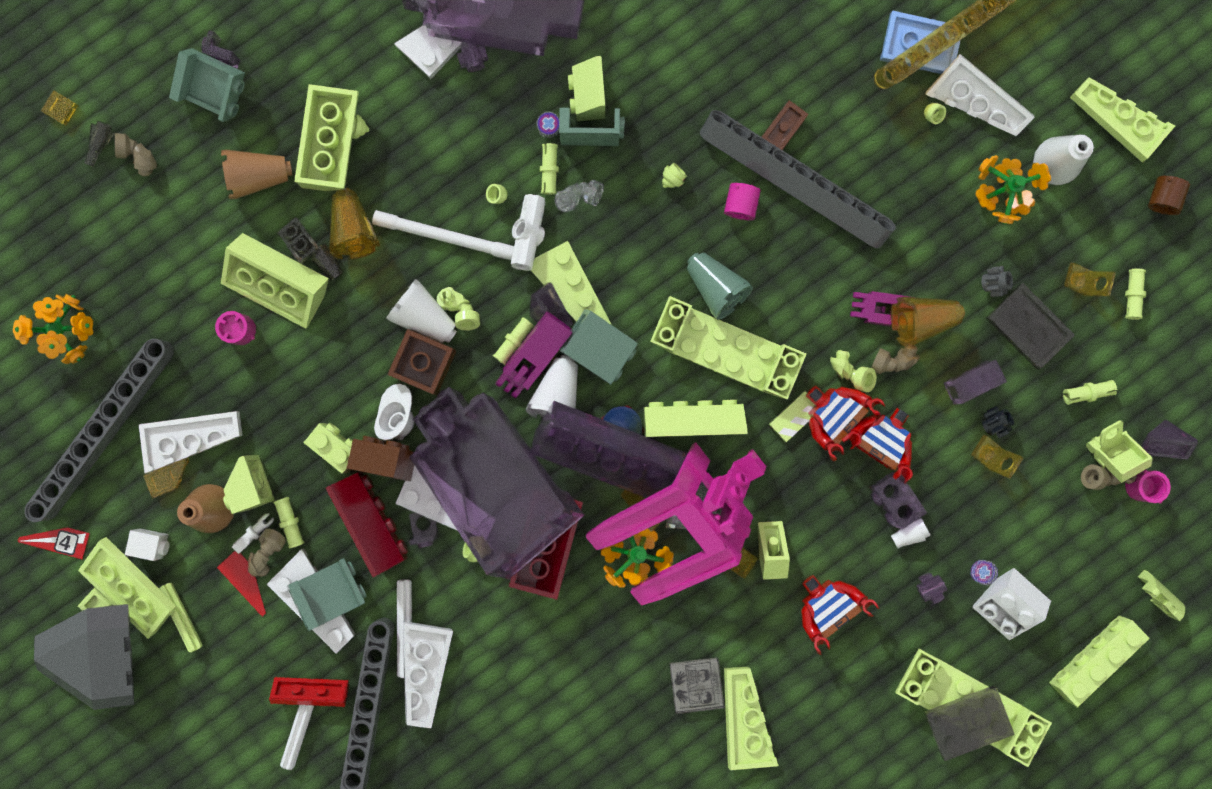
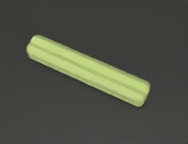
M167 583L161 586L159 589L177 606L170 615L188 652L200 649L202 642L174 585Z

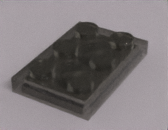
M1024 283L1019 284L986 317L1037 370L1041 369L1075 336Z
M994 685L924 712L944 761L1015 735L997 687Z

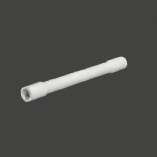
M377 210L373 216V225L392 230L397 229L478 250L507 260L512 259L514 250L512 245L491 242L399 218L396 215Z

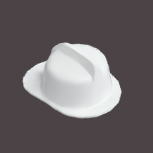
M402 384L392 385L382 395L374 426L375 434L379 439L391 440L395 438L403 440L404 436L408 435L412 430L415 420L410 411L412 395L407 386Z

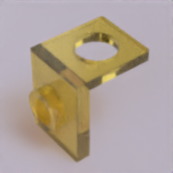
M1070 263L1064 286L1085 296H1110L1116 273L1091 271L1076 263ZM1105 277L1107 280L1106 286L1101 290H1097V281Z
M986 435L982 436L971 453L987 469L1011 479L1023 460V457L1004 450ZM1011 458L1013 460L1011 467L1002 470V463L1006 459Z

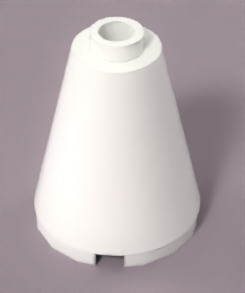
M1085 135L1049 138L1040 144L1035 151L1033 163H1045L1048 166L1051 175V181L1048 184L1062 185L1069 183L1079 175L1091 156L1094 148L1093 142Z
M417 279L413 281L409 289L386 317V319L441 344L444 341L449 343L457 332L454 330L456 325Z
M565 355L554 359L527 405L526 411L528 414L537 418V414H540L544 417L543 421L556 425L569 426V423L571 425L574 424L578 365L574 362L575 360Z

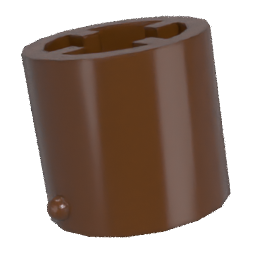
M1174 176L1157 177L1148 208L1166 215L1181 214L1190 183Z

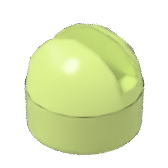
M931 103L924 110L925 118L933 124H939L945 118L946 108L938 103Z
M491 184L486 190V198L492 204H501L507 199V190L502 185Z

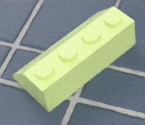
M309 84L294 181L300 187L321 191L345 189L359 95L358 91Z
M242 233L226 247L221 284L304 328L309 326L325 296L329 278Z
M712 400L698 401V406H688V401L673 402V406L664 407L663 402H649V407H644V437L747 434L744 405L737 404V400H722V405H713Z

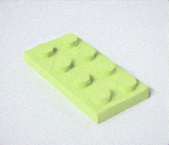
M107 537L101 539L78 570L114 606L128 604L130 622L147 639L159 630L177 607Z

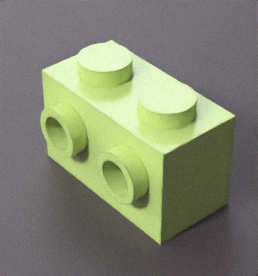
M319 423L304 443L342 474L349 473L351 469H347L353 440L350 438L345 439L340 435L341 431L332 423Z

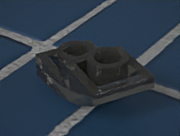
M296 217L277 232L286 243L287 248L301 264L320 249L317 242Z

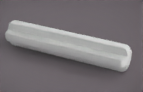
M299 705L280 766L284 769L292 770L295 767L314 708L312 705Z

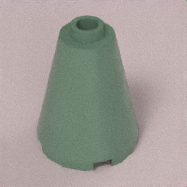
M695 253L687 261L689 264L687 271L713 317L717 320H721L735 310L733 307L738 302L742 304L753 290L750 282L706 253Z

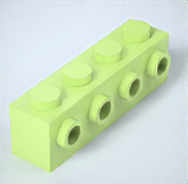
M1118 616L1087 647L1077 654L1064 669L1059 671L1049 683L1067 702L1079 707L1150 638L1133 620Z

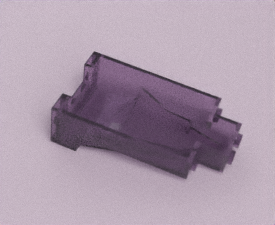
M448 387L442 390L429 405L421 408L419 414L413 418L427 442L419 445L410 456V459L487 575L510 579L584 516L570 494L556 486L493 397L482 393L475 396L470 401V404H468L460 392Z

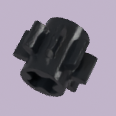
M995 406L984 414L986 418L982 420V425L989 435L997 434L998 438L1010 434L1009 432L1012 431L1011 426L1014 425V419L1007 409L1000 411L999 407Z

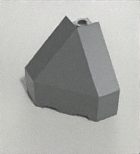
M128 604L87 608L34 636V662L37 670L94 710L134 705V679Z

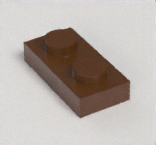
M789 100L763 134L762 138L783 150L806 119L808 113Z

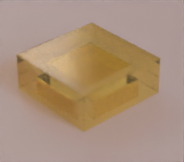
M53 90L41 111L66 126L78 105Z

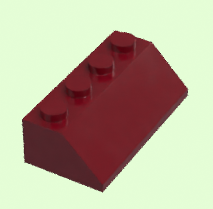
M358 472L326 487V490L372 577H375L407 559L406 553H408V548L402 539L399 540L396 536V525L391 518L387 519L383 511L385 505L379 496L376 497L371 489L374 487L371 478L367 474L364 475L363 472Z
M537 488L534 490L509 587L557 600L583 502Z

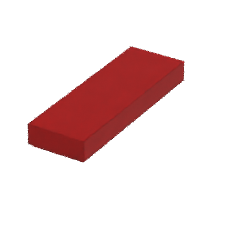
M275 677L269 701L270 704L345 707L349 681Z

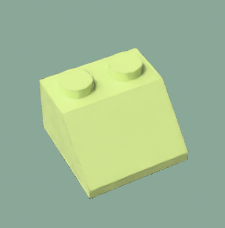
M596 56L572 66L573 75H568L569 90H574L575 99H570L571 114H576V121L605 119L601 56Z
M259 455L239 457L224 488L225 496L223 499L226 508L231 510L232 514L248 511L275 501Z

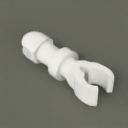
M269 513L264 514L258 519V522L253 527L249 526L246 529L247 532L233 544L232 548L238 554L253 539L257 540L260 537V533L273 523L274 518L268 522L264 521Z

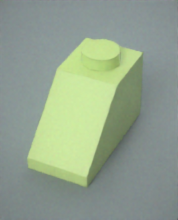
M758 522L759 558L763 580L788 578L790 558L783 522Z

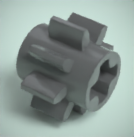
M1004 266L987 269V274L982 276V288L985 292L991 291V297L1003 296L1013 286L1012 274L1010 271L1004 272Z

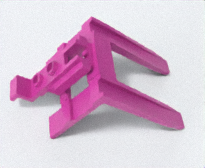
M695 442L692 444L672 485L610 517L586 534V538L596 550H600L617 544L675 515L701 546L703 551L648 577L639 585L634 586L631 594L640 605L664 599L739 565L742 557L741 550L745 539L749 537L751 532L750 525L753 519L752 514L743 504V500L750 482L764 475L766 465L753 449L746 456L733 462L727 474L713 479L706 472L710 460ZM701 481L708 489L704 501L696 495ZM719 508L723 509L720 515L712 513Z

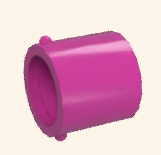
M731 183L724 214L740 220H754L761 190L749 184Z
M227 311L217 319L215 331L222 341L235 345H245L255 339L256 325L247 315L235 311Z
M1144 470L1137 474L1136 480L1133 483H1126L1125 488L1128 495L1136 501L1161 504L1168 497L1171 485L1165 474L1158 471Z

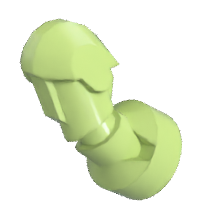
M446 287L439 292L437 303L441 308L451 312L458 311L455 315L456 328L467 331L480 326L479 313L473 310L472 305L469 304L470 302L462 294L456 292L451 287Z
M838 350L836 358H830L835 373L842 379L843 377L848 381L850 379L856 390L870 392L877 380L875 370L868 367H860L855 370L848 360L850 353Z

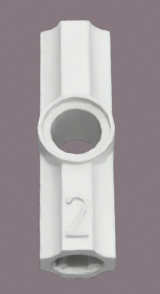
M525 195L520 219L515 222L512 228V236L516 240L511 265L518 270H532L536 247L541 244L545 235L541 222L546 202L545 198L539 195Z

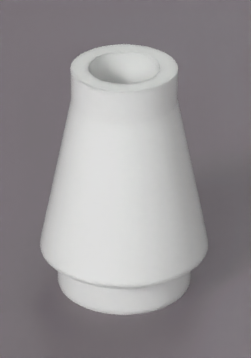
M921 518L916 521L913 519L895 534L891 535L897 548L926 541L925 538L930 536Z

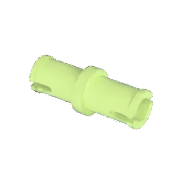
M546 143L542 144V166H540V172H542L541 194L555 195L556 173L559 172V167L557 166L558 145Z
M1144 269L1129 270L1128 290L1125 291V297L1127 298L1126 319L1139 320L1143 318V298H1146V291H1144L1146 270Z
M522 317L510 334L507 333L505 336L506 340L493 357L506 365V362L535 326Z
M1113 380L1097 384L1085 383L1082 387L1065 389L1063 391V399L1067 405L1081 401L1093 402L1097 398L1116 395L1117 392L1112 390H1117V386Z
M286 497L273 503L281 521L278 523L279 527L284 530L288 547L293 548L304 544L297 524L299 519L294 515L290 498Z

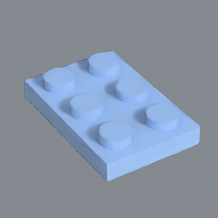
M892 11L888 21L880 61L942 74L957 58L963 26Z

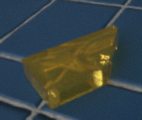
M188 458L181 459L143 475L152 498L178 489L183 472L189 464Z

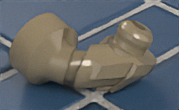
M115 133L116 158L126 159L130 154H133L134 168L138 169V173L141 176H150L152 170L157 168V162L151 151L147 150L142 143L138 144L137 141L130 139L126 134Z
M908 343L898 351L895 358H891L889 351L880 348L871 368L877 374L892 372L893 370L896 373L908 370L920 358L916 354L918 348Z
M1088 465L1081 473L1082 484L1092 490H1101L1106 486L1121 483L1108 469L1106 470L1098 465ZM1137 475L1129 478L1124 482H1126L1127 484L1133 483L1136 480Z
M265 529L259 537L261 549L255 554L251 552L249 555L248 572L251 576L262 577L267 575L270 570L267 562L270 560L268 557L274 551H281L286 543L284 536L273 529Z

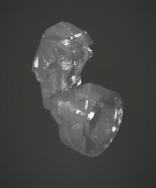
M591 180L588 183L580 182V185L578 183L570 185L563 191L556 193L555 205L562 212H568L575 209L582 196L585 203L596 206L602 197L604 184Z

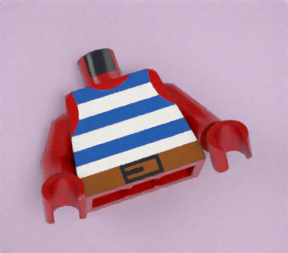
M814 386L806 394V397L815 405L808 413L811 417L809 426L812 437L824 450H828L832 461H837V458L832 454L833 451L838 450L844 455L840 442L868 413L866 408L869 407L871 412L878 416L881 414L874 410V406L881 404L885 407L881 399L876 398L872 400V397L865 393L846 387L830 388L824 394L817 386Z
M896 408L890 419L883 414L865 417L859 421L849 434L842 438L843 442L848 439L851 441L852 446L850 449L857 447L889 470H896L897 468L898 470L893 475L895 480L902 475L904 477L903 483L906 484L912 478L913 473L910 469L912 460L911 433L902 427L909 415L904 411Z
M812 575L802 583L809 592V595L802 600L804 604L801 610L802 625L811 641L814 642L815 650L819 655L822 654L818 646L825 644L830 650L827 638L862 611L860 607L863 608V611L869 617H873L868 612L870 605H875L879 609L878 604L874 600H868V597L859 589L845 582L836 581L833 583L827 580L821 585L816 577Z

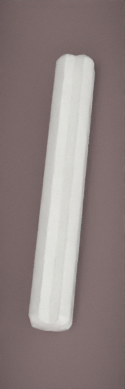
M408 579L397 581V676L400 678H405L403 621L412 622V582Z

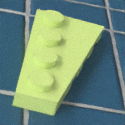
M1091 78L1086 79L1070 97L1141 162L1150 157L1175 127V125L1169 122L1163 123L1156 119L1157 115L1150 111L1144 112L1135 107L1136 103L1129 99L1126 101L1116 96V92Z
M749 667L724 668L728 768L730 770L778 766L777 759L773 753L771 738L766 729L765 717L758 701L759 697L751 669Z

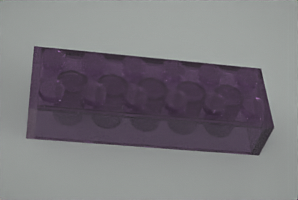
M553 401L534 432L530 454L648 498L673 484L688 453Z

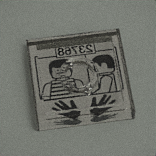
M718 657L669 663L676 714L724 708Z

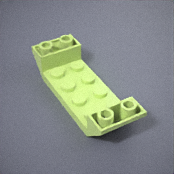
M671 296L668 298L650 341L674 355L752 388L786 400L790 395L806 357L804 352L785 344L780 346L726 322L717 320L712 316L693 309L692 305Z
M918 649L895 691L896 694L939 715L998 748L1007 756L1029 767L1052 724L1021 704L921 649Z

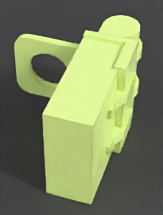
M1117 421L1103 429L1100 436L1092 438L1091 441L1086 443V446L1091 453H1094V459L1103 468L1106 467L1122 483L1151 467L1152 457L1127 434V431L1123 432V422Z

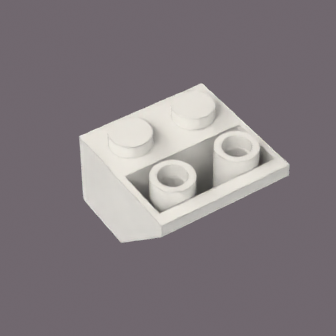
M1013 568L998 577L976 601L973 608L1008 640H1011L1046 619L1051 600Z

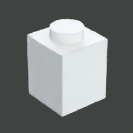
M145 529L130 530L125 555L152 561L163 559L169 549V541H167L169 534Z

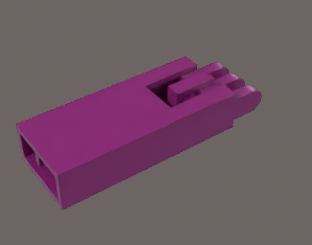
M874 291L868 294L853 292V298L862 299V303L852 302L851 307L859 308L861 312L851 311L850 317L865 319L864 323L931 333L941 332L944 310L943 301ZM876 302L891 304L890 315L882 314L885 313L886 307L876 306Z
M547 311L503 367V374L495 385L500 387L505 380L508 381L503 390L508 393L515 386L516 388L511 394L514 398L524 388L528 390L570 337L572 329ZM523 358L532 363L529 368L523 364L518 372L515 370Z

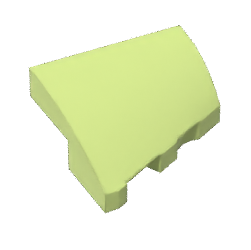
M1143 570L1138 578L1145 583L1142 589L1152 597L1150 601L1168 617L1180 621L1185 614V605L1151 573Z

